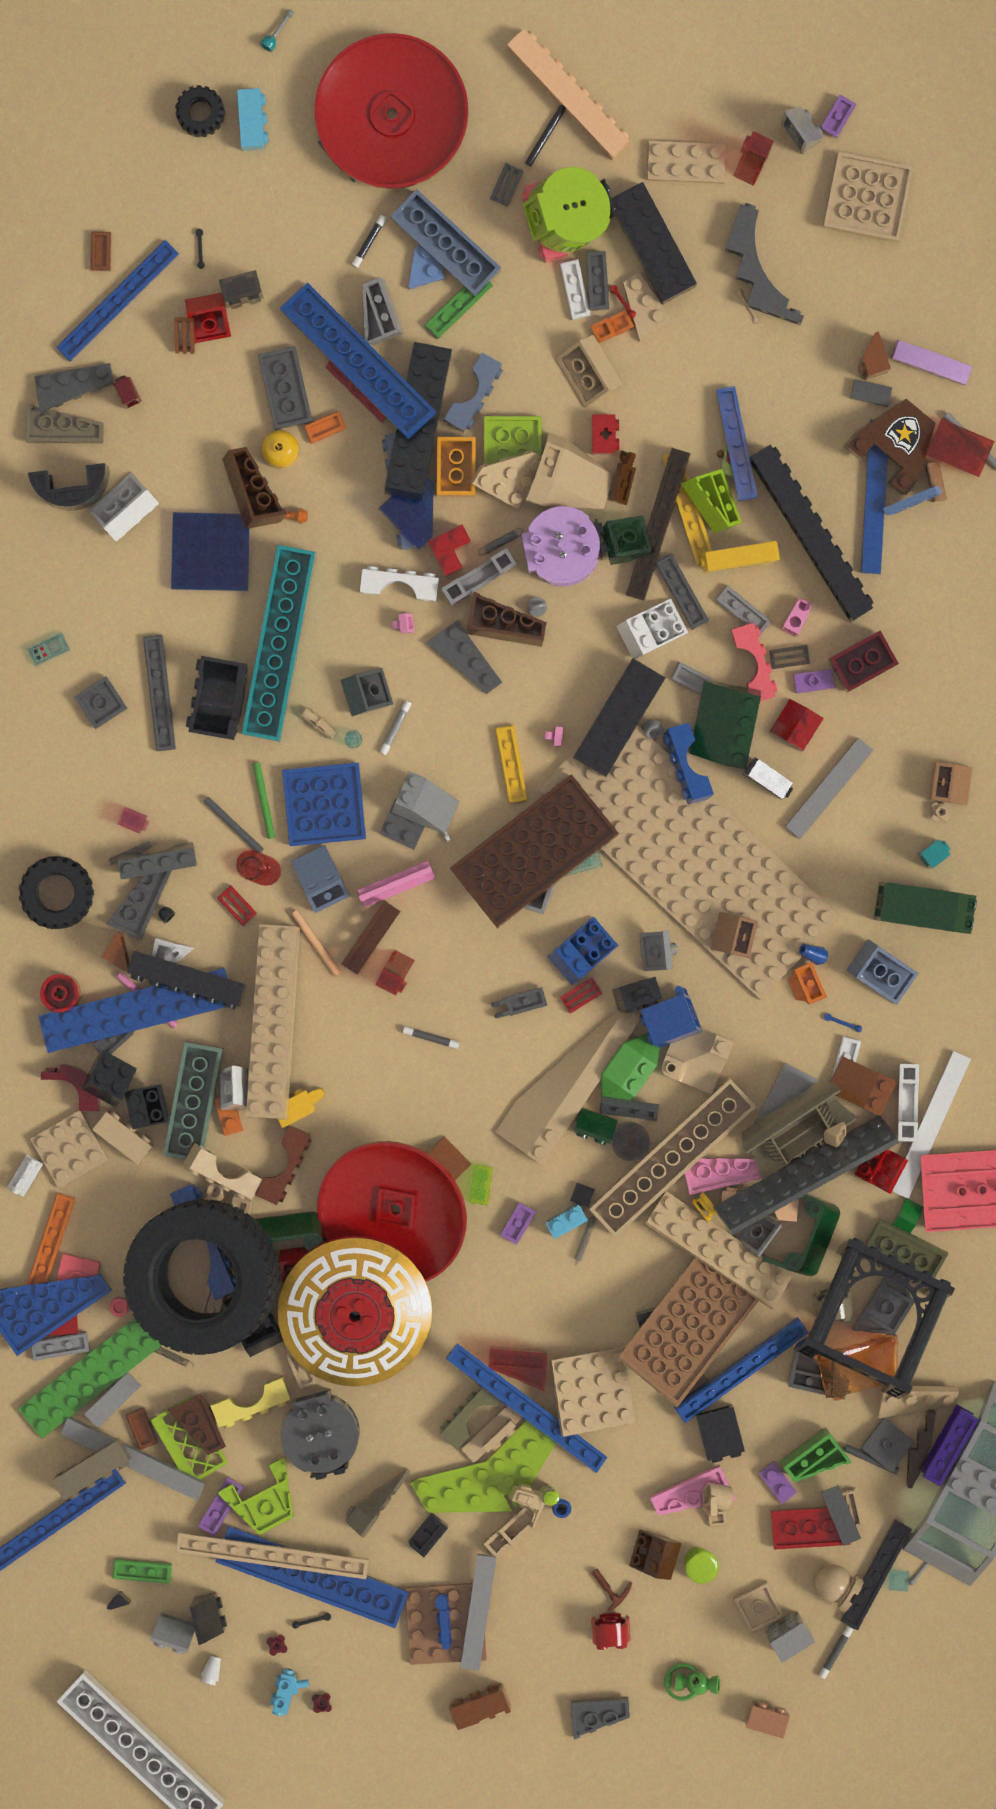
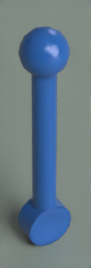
M828 1013L824 1015L826 1021H834L855 1029L858 1033L862 1031L860 1025L855 1026L834 1018Z

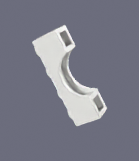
M367 566V569H362L360 593L380 595L382 590L389 584L400 582L407 584L414 590L417 600L437 602L439 578H435L436 574L424 573V576H418L414 571H405V574L397 573L396 569L386 568V572L378 571V567Z
M919 1064L899 1065L898 1141L917 1142Z

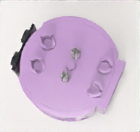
M567 506L550 508L539 514L530 524L528 532L521 533L528 574L536 573L537 577L545 583L563 587L575 585L586 579L597 566L599 549L602 560H604V555L607 554L606 542L601 540V536L604 534L602 522L598 523V520L595 519L594 526L587 514Z

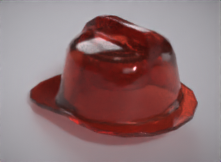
M247 850L237 858V871L243 878L251 882L269 886L276 883L280 878V864L268 855L254 850Z

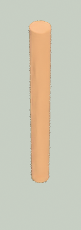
M298 910L291 913L333 975L336 976L341 973Z

